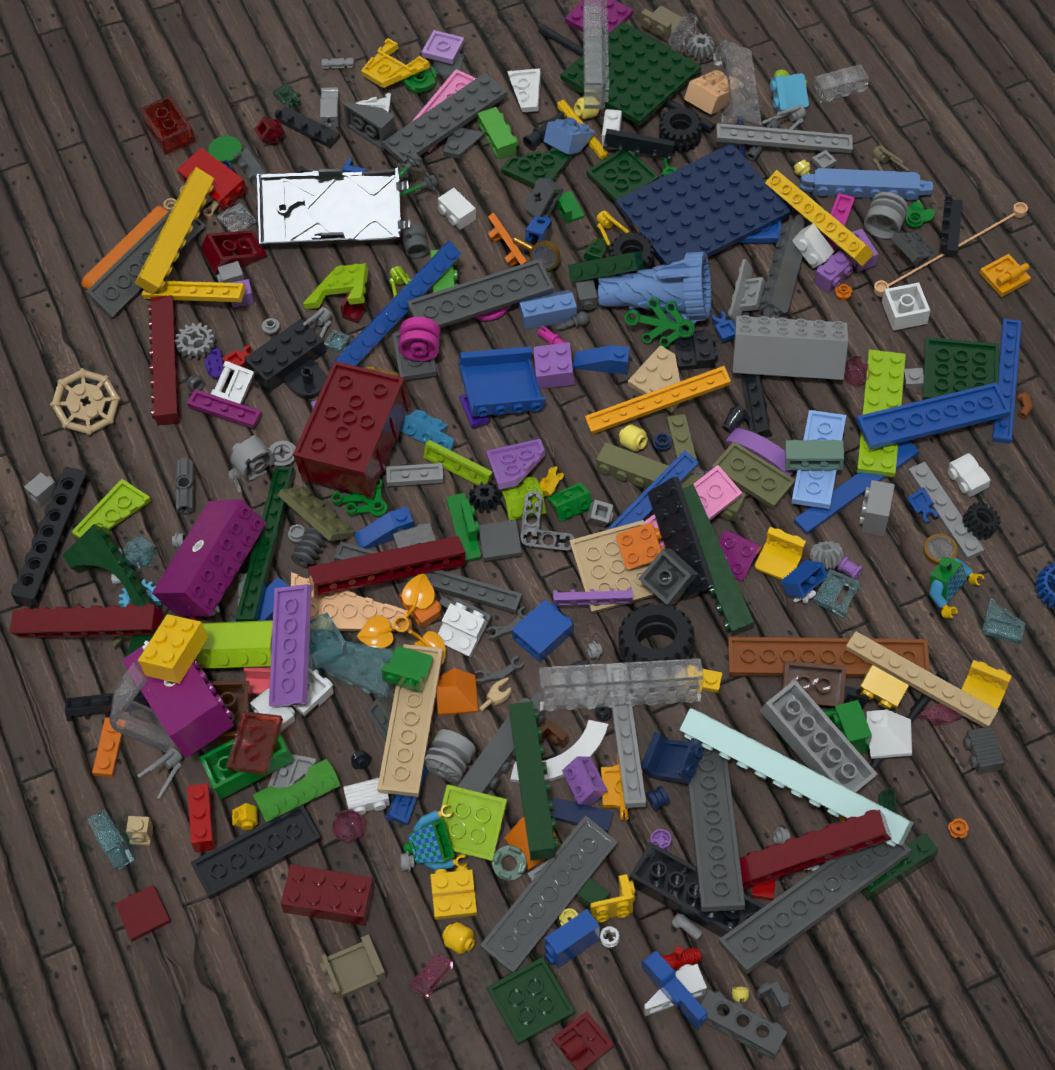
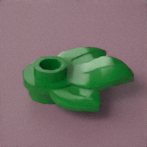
M918 200L910 207L908 206L905 216L906 224L912 228H918L924 222H929L933 219L935 210H925L922 203Z

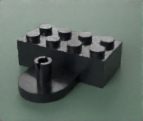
M302 319L244 358L246 369L255 373L254 379L268 393L283 383L296 396L303 399L316 398L321 392L326 380V374L314 361L326 353L324 340L308 325L304 326Z

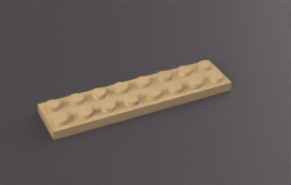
M403 644L404 648L433 656V663L421 692L396 685L377 790L380 793L419 797L443 648Z

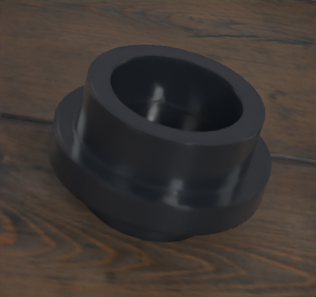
M363 750L356 751L351 756V765L354 769H363L368 766L371 757Z

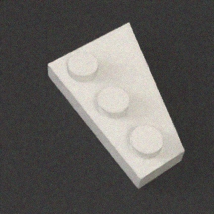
M541 70L507 71L521 111H539Z

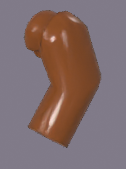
M1023 392L1017 396L1018 402L1023 404L1018 415L1022 419H1026L1033 409V402L1030 394Z

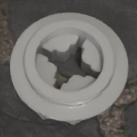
M278 441L272 444L269 449L275 456L273 464L276 467L292 465V462L295 460L293 456L296 448L295 445L289 441ZM281 450H283V452L285 453L283 459L280 456L282 452Z

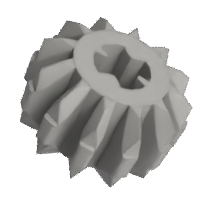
M699 33V35L693 34L689 38L687 44L689 57H694L695 60L699 58L702 61L703 58L708 59L713 55L715 43L712 36L708 37L707 33L704 35Z
M834 541L818 542V544L813 545L810 553V559L814 562L823 563L827 570L839 566L844 557L842 547Z

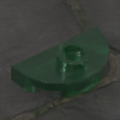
M887 788L881 791L878 797V804L898 814L895 789Z

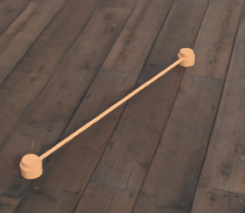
M1023 202L1015 203L1012 211L1013 214L965 240L958 247L1013 216L1023 218L1027 213L1028 206ZM941 254L889 284L882 280L877 281L874 285V293L878 297H883L884 289H888L889 286L944 255Z

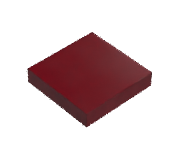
M154 885L114 903L132 942L171 923Z

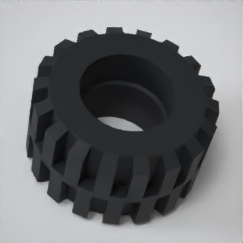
M675 107V109L671 108L668 109V112L665 111L659 121V138L674 141L672 152H689V149L693 150L695 146L699 145L702 121L696 111L693 112V109H686V107Z
M627 232L626 235L624 233L620 234V237H616L612 241L609 257L641 251L644 269L641 270L652 269L654 246L649 238L646 239L645 235ZM636 270V271H631V272L620 273V274L637 273V270Z

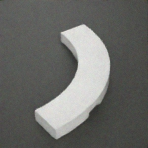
M589 720L584 733L570 749L554 758L542 761L546 762L548 774L544 775L545 781H553L565 777L562 770L577 756L591 757L601 746L608 730V724ZM515 761L510 782L519 783Z

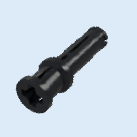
M559 111L548 122L555 121L556 119H567V117L564 116L565 113ZM548 122L540 128L533 129L529 136L523 137V142L528 149L533 150L536 144L544 141Z

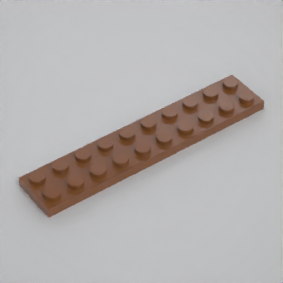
M728 637L729 676H782L783 661L846 666V677L864 678L872 664L845 650L851 638ZM871 639L930 672L927 639Z

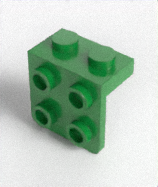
M398 646L395 648L389 664H383L381 669L383 681L421 692L433 663V656Z

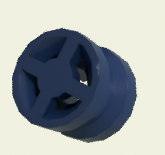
M663 786L657 787L653 792H646L647 800L654 811L659 810L662 805L667 806L670 804V799Z

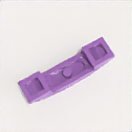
M735 428L726 440V443L729 445L735 441L789 476L795 472V470L785 469V451L756 433Z

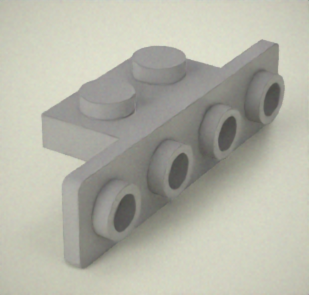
M747 259L742 260L739 268L735 292L732 295L731 307L728 310L729 318L732 319L735 325L736 316H741L742 311L759 310L766 282L763 277L751 278L753 269Z

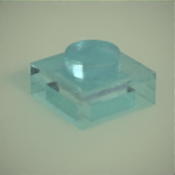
M333 329L324 342L325 347L341 353L349 341V335Z

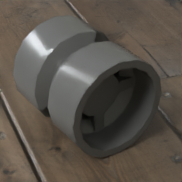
M411 225L410 228L403 231V238L407 256L414 259L426 256L429 249L424 227Z

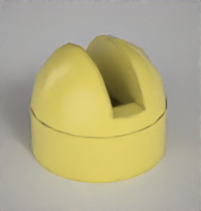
M732 987L734 1001L740 1002L741 998L742 1003L746 1002L749 998V988Z

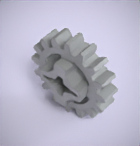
M192 323L191 327L185 325V330L179 329L180 334H176L177 340H175L178 352H181L183 357L188 354L189 359L192 356L198 359L199 355L205 357V352L211 353L210 348L215 346V337L212 329L208 328V325L202 327L201 323L198 326Z

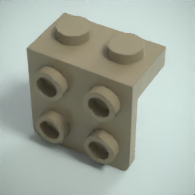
M663 6L658 7L653 13L647 9L641 12V27L665 41H668L686 22L683 17Z

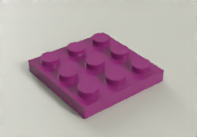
M582 0L565 17V23L600 41L622 21L626 22L633 15V9L616 0Z

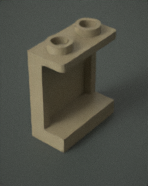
M369 934L361 937V943L328 957L325 954L321 955L323 962L319 963L324 975H329L331 981L327 982L331 994L336 993L338 1000L386 979L384 969Z

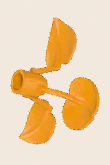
M425 574L417 575L406 584L402 592V600L406 605H412V608L404 616L396 617L392 628H390L391 623L386 617L373 616L364 624L357 638L370 647L385 648L394 640L391 631L409 632L419 639L414 644L416 646L443 648L442 665L446 656V648L441 636L435 632L428 631L422 638L411 629L412 622L408 618L416 607L425 609L434 601V588Z

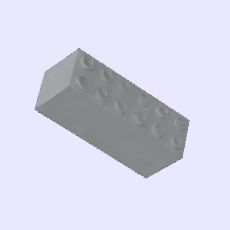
M736 316L733 373L844 380L848 347L847 323L842 321L794 320L784 317L777 319L766 316Z

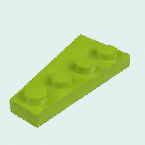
M121 479L73 529L72 535L79 539L93 524L100 527L104 526L110 530L151 502V498Z

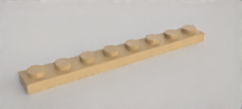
M857 631L846 645L845 650L982 727H989L998 713L997 709Z

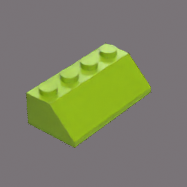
M273 620L202 623L208 639L196 657L200 665L198 669L271 666Z

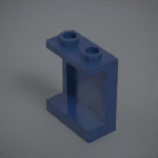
M654 732L642 761L641 770L649 778L690 784L696 772L698 762L703 755L704 747L696 738H691L690 742L668 740L661 733Z

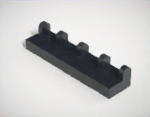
M287 106L282 110L277 109L275 112V117L281 124L330 149L340 139V133Z
M606 129L603 149L613 147L618 148V152H622V149L634 151L637 156L639 153L650 154L653 159L656 156L667 158V161L670 162L674 141Z
M951 194L945 196L940 254L957 256L963 200L952 199Z
M743 373L741 374L750 431L760 436L772 437L762 375Z
M141 690L66 698L65 714L67 721H72V716L84 715L85 719H90V714L104 712L105 717H110L111 711L124 710L125 715L130 714V709L142 708L143 713L148 712V706Z

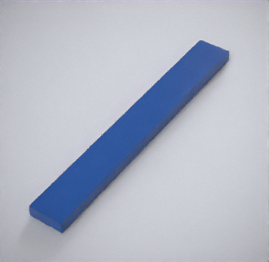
M1003 318L999 388L1011 410V414L1007 417L994 419L993 442L1007 444L1012 442L1022 323L1019 320Z
M909 441L898 444L896 470L919 454V450ZM859 472L833 491L830 509L810 507L796 517L794 523L808 535L865 493L866 487H870L871 480L881 482L887 476Z

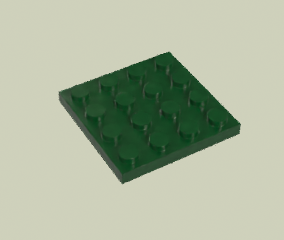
M926 337L922 400L996 382L999 386V343Z

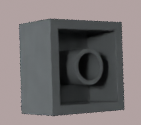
M669 548L660 551L640 576L639 580L666 605L677 602L698 576V573Z

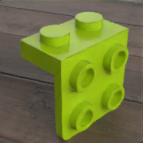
M526 477L517 486L501 489L509 521L523 518L525 497L530 491H537L542 495L541 514L546 513L543 492L537 478ZM533 494V497H529V501L532 502V508L528 506L527 510L538 512L539 508L534 507L535 502H539V498L536 497V494ZM530 513L527 517L535 516L536 514Z

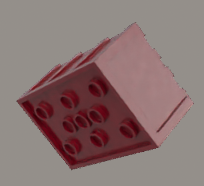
M337 361L333 362L293 453L302 481L350 491L373 499L375 487L382 471L387 466L386 461L395 439L399 437V430L405 415L411 408L404 377Z

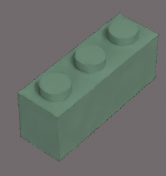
M786 440V470H843V440Z

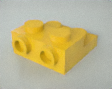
M458 867L454 872L438 869L435 871V874H430L435 920L477 915L472 870H468L467 867Z

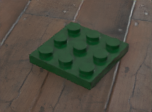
M623 149L622 152H615L587 170V176L614 202L660 177L633 151Z
M544 957L486 987L517 1045L524 1043L575 1014V1010Z

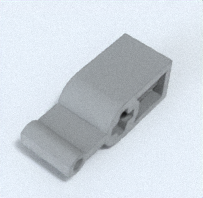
M338 87L321 88L320 120L321 124L326 127H339Z

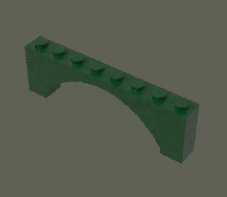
M93 524L62 555L72 570L83 573L86 569L97 568L106 569L113 573L124 585L131 604L137 606H144V604L156 605L154 600L146 593V587L137 579V573L128 565V559L119 551V545L112 540L111 533L106 527ZM154 635L131 636L130 646L125 657L145 645V641L149 642Z

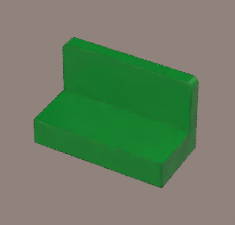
M572 191L562 193L555 206L565 224L584 218V213Z

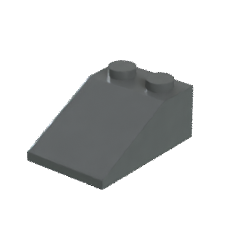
M349 102L343 103L346 127L385 151L386 149L383 147L382 142L397 132L393 113L379 107Z

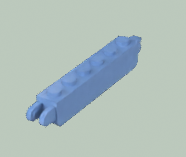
M818 168L815 170V174H804L801 176L800 189L813 192V195L837 196L838 193L856 198H873L878 193L891 192L906 200H918L919 195L932 194L933 182L920 180V175L917 172Z

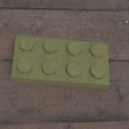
M735 441L712 465V469L719 465L737 487L772 509L778 505L795 485L796 481Z
M300 487L280 490L278 496L327 540L334 541L353 537L355 532L350 528V525L338 518L337 514L333 510L328 509L322 500L313 496L308 488Z

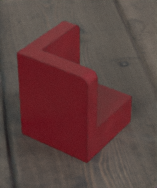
M348 292L341 303L342 318L359 324L366 312L365 301L364 303L350 304L347 300L350 294Z

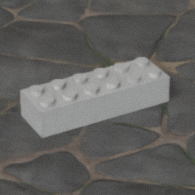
M796 680L777 693L759 710L809 769L854 792L860 790L877 775L875 770Z

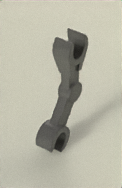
M525 606L518 610V616L509 625L504 627H488L486 629L487 634L491 632L496 633L489 636V641H496L504 634H512V628L527 616L522 615L525 611Z
M516 656L511 660V664L501 671L477 670L475 675L483 676L484 678L476 679V684L483 685L492 680L504 679L514 671H521L524 668V662L518 666L515 665L519 661V656Z

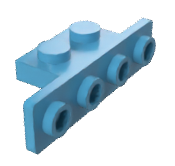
M415 410L411 414L405 415L399 430L400 432L424 444L431 440L451 451L453 449L455 439L444 434L447 431L448 424L426 414L422 410Z

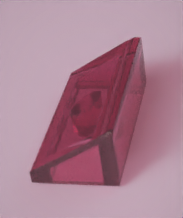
M436 952L409 986L426 999L453 967V962Z

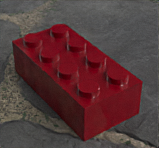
M290 864L281 907L284 913L366 926L375 888L373 877Z

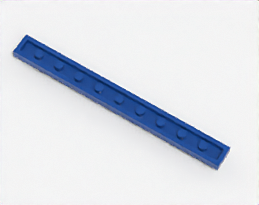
M447 241L334 361L356 366L409 310L407 301L422 297L461 255V252L451 241Z

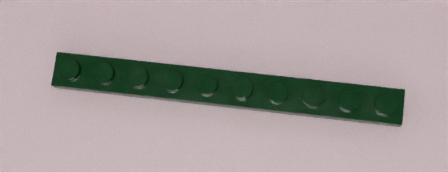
M275 467L262 515L266 525L254 545L235 617L236 622L257 621L287 505L278 494L281 489L291 488L295 474L293 467Z

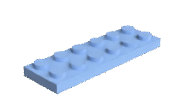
M809 410L804 440H842L846 415ZM798 470L792 504L830 509L837 470Z

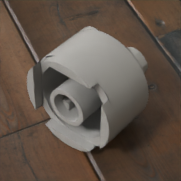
M256 435L251 436L242 443H236L232 448L231 463L245 479L255 480L260 478L267 472L266 468L268 465L272 466L275 460L274 454Z

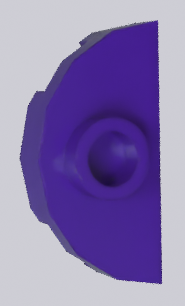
M220 347L213 349L211 354L205 358L207 373L212 378L218 380L224 369Z

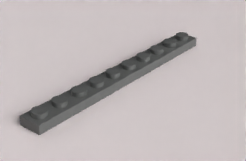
M340 542L334 555V561L378 552ZM442 570L425 573L436 591L512 613L517 612L522 600V593ZM415 576L402 578L398 580L409 582Z

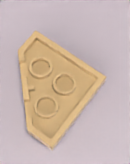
M660 345L628 380V386L645 395L680 382L675 354ZM680 403L665 409L673 412Z

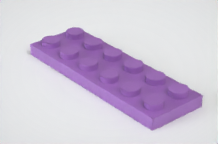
M308 584L274 588L269 706L271 707L307 704L312 586Z

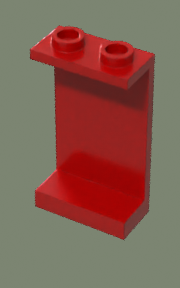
M202 148L177 169L179 177L184 183H186L189 175L196 167L214 178L212 182L213 188L208 195L218 202L221 211L230 207L247 190L243 178Z

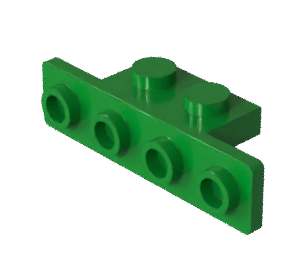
M465 493L448 496L447 503L456 536H459L465 550V562L480 559L481 552L477 541V533L480 532L478 521L473 519L476 516L474 506H470Z

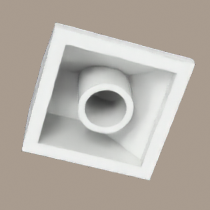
M889 710L867 711V723L872 734L869 746L871 759L912 755L911 719Z

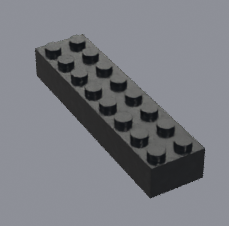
M650 842L629 876V881H633L635 889L677 913L683 914L688 919L720 937L726 935L765 906L744 894L745 910L701 912L697 867ZM794 940L764 962L778 969Z

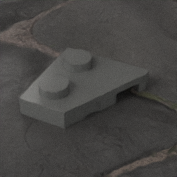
M465 128L458 129L449 135L443 150V156L460 159L467 151L474 147V143L479 139L481 141L484 139V132Z

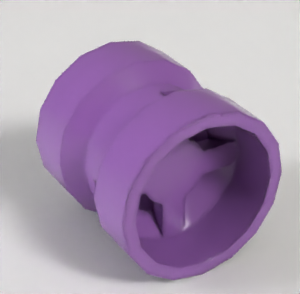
M657 829L651 834L650 842L658 844L659 847L669 852L671 848V835L664 829Z

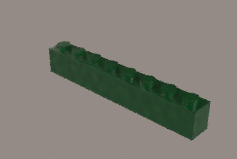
M692 484L683 488L714 582V586L708 589L711 596H716L718 602L715 605L719 614L723 613L726 619L723 620L726 631H731L734 636L755 627L754 621L695 486Z
M533 701L509 704V716L530 861L554 858L555 849H559L558 837H553L552 831L556 830L555 818L550 817V812L553 811L552 799L547 798V793H550L549 780L545 781L544 775L548 773L546 762H542L541 758L545 756L544 745L539 744V739L542 738L541 726L536 725V721H539L538 708L534 709Z

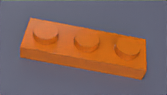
M105 718L93 766V776L114 778L126 726L124 719Z

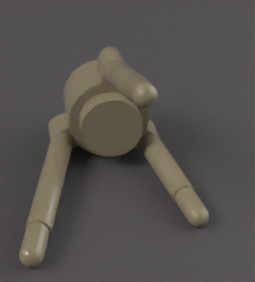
M882 145L877 146L873 150L872 156L874 159L872 161L876 164L879 171H883L880 163H886L890 159L906 172H909V169L903 165V160L886 150Z

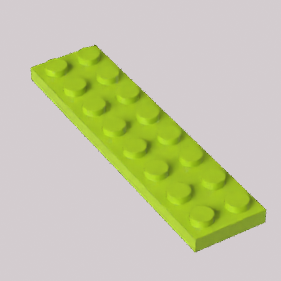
M869 349L862 415L901 406L906 354ZM861 432L857 473L862 472L895 477L898 443L870 450Z

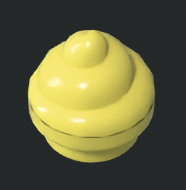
M805 159L793 166L794 172L798 176L810 174V163L806 162Z

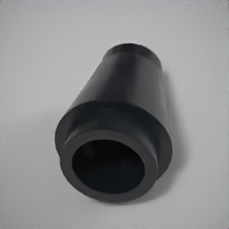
M738 405L732 407L722 426L723 430L731 433L746 419V410Z

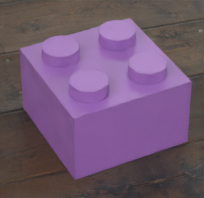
M570 342L534 347L536 379L539 389L575 385Z

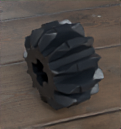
M482 481L480 485L474 484L473 489L469 491V503L474 506V510L479 509L480 514L483 510H486L487 513L490 512V509L496 510V505H500L501 493L497 490L496 484L491 486L490 481L487 484H484Z

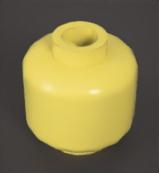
M594 96L579 98L574 106L575 113L583 120L595 118L600 110V103Z
M634 425L626 426L619 434L620 444L634 452L643 449L648 441L645 430Z

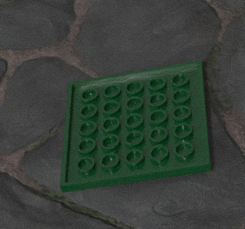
M622 21L560 74V79L586 95L594 96L598 102L608 108L621 110L622 116L640 126L701 71L702 66Z

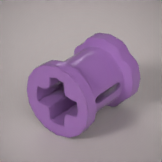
M846 556L837 570L839 572L843 571L851 577V580L855 581L862 573L864 567L858 566L850 560V557Z

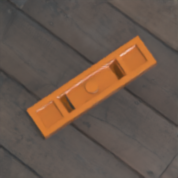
M493 212L488 218L495 228L488 235L494 243L503 239L508 245L511 253L505 257L506 262L510 267L517 263H520V265L528 263Z

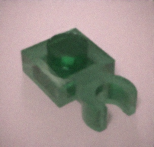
M287 83L273 90L274 96L283 105L288 103V107L293 110L294 103L301 106V101L297 97L296 92Z

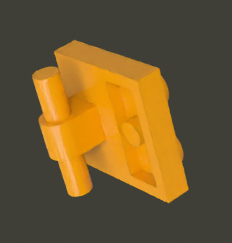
M1010 254L981 268L979 272L1001 297L1029 283L1031 277L1025 272L1030 268L1028 263L1020 266Z

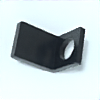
M845 686L844 703L859 700L863 710L868 696L860 695L861 692L857 690L858 688Z

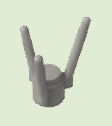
M798 105L777 112V116L762 121V124L769 123L773 118L780 119L788 116L791 121H796L788 130H794L799 124L804 122L802 118L806 116V111L802 105Z
M322 307L315 315L306 320L303 325H310L313 321L318 326L324 325L319 335L323 338L327 328L331 325L330 319L332 315L328 309Z
M170 748L160 759L138 774V777L141 778L161 764L168 769L173 767L172 772L157 796L158 799H161L177 770L182 766L180 761L183 758L176 749Z

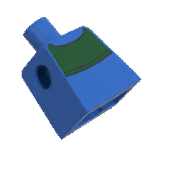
M535 216L526 228L525 241L532 245L537 243L535 242L537 239L538 241H550L551 219L547 216ZM541 245L536 247L534 251L535 257L541 259L547 246ZM525 249L524 255L530 256V251Z

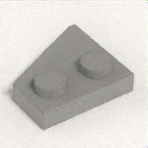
M292 754L295 761L274 771L268 787L284 788L296 784L305 777L309 767L318 763L317 759Z

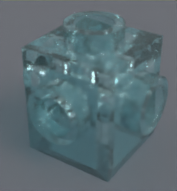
M141 534L127 542L123 548L125 557L129 561L128 564L130 566L134 565L138 569L143 565H147L156 555L153 545Z

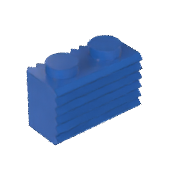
M804 560L802 564L797 566V569L794 568V571L784 577L781 583L787 596L802 599L823 582L828 575L823 563Z

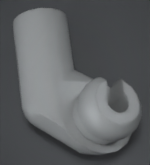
M677 914L672 919V925L675 928H682L695 940L701 936L702 931L683 914Z

